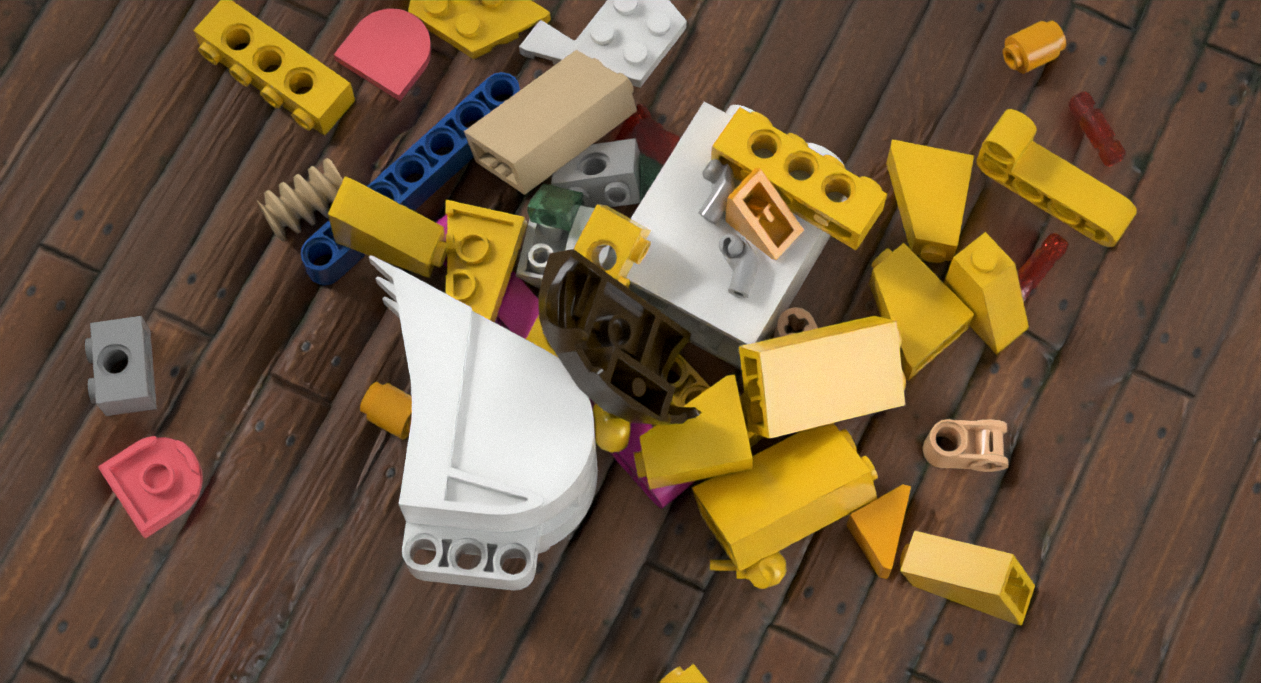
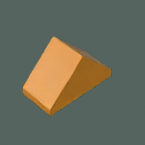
M755 168L727 197L725 222L771 259L777 260L804 231L760 168Z
M902 484L850 514L846 525L880 578L888 579L892 570L911 486Z

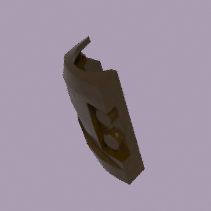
M571 249L550 253L539 292V320L543 334L578 388L604 411L630 423L674 425L683 424L688 419L698 417L702 412L695 407L671 405L675 387L667 382L671 366L679 352L690 341L692 333L576 250Z

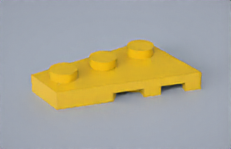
M446 200V243L449 244L447 249L446 294L472 308V311L495 323L528 223L525 217Z

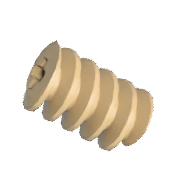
M330 159L323 160L324 174L312 166L308 169L309 182L297 174L293 177L294 190L285 182L279 184V198L270 190L264 192L266 205L263 206L257 200L270 227L282 242L287 240L285 227L289 226L297 234L301 232V218L306 220L311 226L315 225L314 211L318 210L328 218L329 203H333L343 181Z

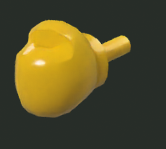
M595 404L592 411L596 444L602 450L611 453L621 452L628 446L631 423L604 411Z
M779 551L764 557L740 572L731 560L710 559V570L736 571L737 579L750 580L759 589L779 584L787 572L786 560Z

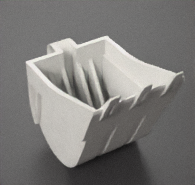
M370 255L368 257L370 263L389 280L376 277L377 284L395 300L393 301L387 297L382 298L384 304L400 318L411 379L412 420L399 506L406 521L402 546L404 561L410 573L415 578L423 581L504 590H521L527 587L534 579L538 554L547 551L551 546L570 534L582 521L592 503L596 491L598 467L594 418L589 397L578 388L560 359L555 355L472 311L471 307ZM419 549L436 551L435 558L426 565L416 564L413 561V557ZM463 554L479 555L482 557L478 566L470 570L462 569L457 564ZM509 558H522L527 563L524 570L518 574L511 575L502 570L504 562Z

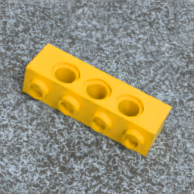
M220 0L193 30L200 45L198 51L205 59L214 65L220 62L228 67L229 73L236 81L246 87L252 84L261 91L260 95L265 101L277 109L283 106L292 113V118L308 131L314 128L325 136L355 102L350 82L232 0ZM239 44H249L242 50H233ZM271 65H280L274 72H264ZM301 87L312 88L305 94H295Z
M739 107L712 145L711 160L717 159L723 165L728 164L733 170L735 179L742 182L755 168H760L792 213L854 250H857L883 211L887 193L882 191L877 182L865 176L858 177L846 170L845 166L837 158L831 155L822 156L810 149L808 144L798 135L793 133L785 134L773 127L769 119L758 112L750 113ZM758 149H767L774 155L770 158H759L753 152ZM801 170L808 173L810 178L797 180L790 173ZM831 192H839L847 200L833 202L826 195Z
M597 204L574 250L629 288L630 280L626 277L633 264L639 265L646 256L651 242L647 240L651 230L607 205ZM609 245L615 250L617 260L611 269L606 270L599 262V254L604 247ZM538 315L526 340L558 357L543 334Z

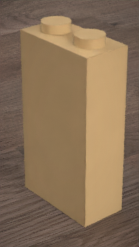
M575 50L473 124L464 133L475 162L525 195L637 111L632 95L634 88L624 74H617L605 67L598 59L590 58Z

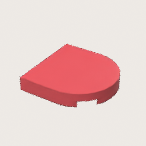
M383 9L373 12L362 19L334 53V58L336 62L398 101H401L429 64L431 58L430 36L423 22L412 13L400 9Z
M156 436L143 438L98 466L145 539L188 511L197 500L202 488L203 475L197 457L185 443L171 438Z

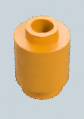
M1039 21L1008 36L1005 39L1003 57L1011 69H1016L1019 73L1025 74L1057 58L1060 55V51L1066 48V38L1061 27L1055 21Z
M379 382L373 383L362 399L360 411L366 414V419L402 440L406 439L410 433L412 420V396L389 383L384 385Z

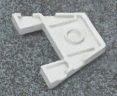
M607 0L575 41L540 20L521 43L519 49L520 54L532 59L535 56L552 60L554 65L575 50H578L590 58L598 59L605 67L617 74H624L633 86L641 88L685 31L687 21L670 0Z

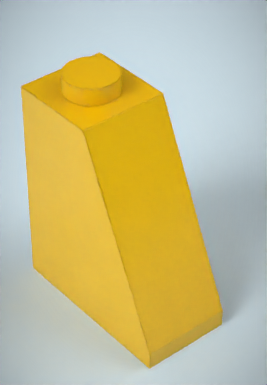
M892 139L886 164L909 248L914 254L920 255L923 260L928 262L941 263L945 260L952 262L958 246L974 155Z
M344 177L328 213L337 244L369 256L372 255L380 260L430 278L435 266L441 268L446 259L449 246L445 242L443 226L351 178Z
M984 232L953 257L944 284L974 313L970 327L997 355L1028 330L1029 325L1015 263Z
M902 243L893 252L889 248L886 249L873 261L869 285L881 317L897 321V328L902 338L900 348L901 367L905 378L909 381L969 328L974 313L905 243Z
M735 374L725 376L683 406L695 407L702 413L698 417L688 419L683 424L654 426L639 437L642 451L633 452L638 478L647 477L650 490L753 469V458Z
M914 531L910 544L905 545L900 557V571L912 586L1022 626L1035 584L1013 554Z

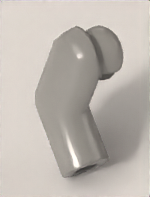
M714 159L707 164L702 173L703 178L712 183V192L698 214L716 225L726 210L727 197L735 190V182L732 168L728 164L723 165L719 160Z
M727 233L719 241V250L734 271L728 292L738 298H748L759 266V259L743 237L735 233Z

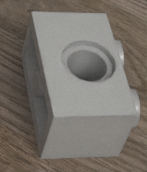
M636 138L592 144L553 173L551 185L557 201L595 208L597 204L616 207L641 203L643 200L645 168Z
M142 316L90 323L91 338L85 339V351L88 362L90 364L93 363L94 378L88 379V392L91 403H96L105 416L157 409L151 332ZM121 360L128 361L127 367L122 372L111 373V368L116 362Z

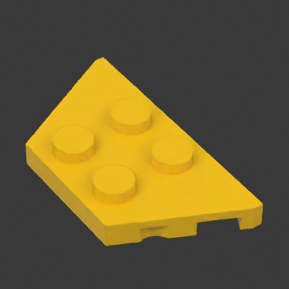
M410 0L408 12L423 22L427 30L472 59L490 52L496 45L507 44L519 38L518 33L536 25L540 20L547 24L551 20L550 12L532 0Z

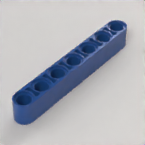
M504 72L494 73L367 187L415 211L473 158L464 133L468 129L465 127V124L473 120L479 121L505 101L499 102L494 100L498 95L508 94L513 96L519 92V82L514 76ZM441 147L453 149L447 155L435 154L436 150ZM411 174L423 175L419 181L414 183L404 181ZM330 221L315 232L303 244L301 249V259L309 277L320 285H330L338 281L367 255L337 244ZM322 255L332 257L329 263L317 266L313 264L316 258Z

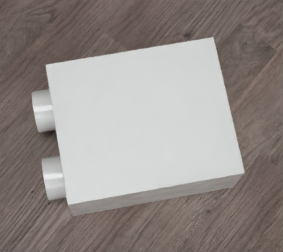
M703 102L631 217L632 220L651 230L647 237L651 245L639 265L634 263L626 278L630 280V290L692 333L689 342L742 370L739 346L771 338L777 327L780 315L789 308L831 235L793 213L804 231L777 260H774L725 222L726 210L716 225L698 214L712 192V183L704 179L702 174L707 164L711 161L712 145L739 107L750 113L755 112L741 105H731L725 113ZM807 143L810 149L822 156L831 155L842 162L839 157L828 149L814 143ZM758 149L753 152L759 158H770L774 155L767 149ZM801 170L790 173L797 180L810 178L808 173ZM734 178L736 189L741 182ZM831 192L826 195L833 202L847 200L839 192ZM727 233H735L743 237L759 259V266L748 298H738L728 292L734 271L719 250V241ZM613 248L602 264V267L606 270L611 269L617 260V255Z

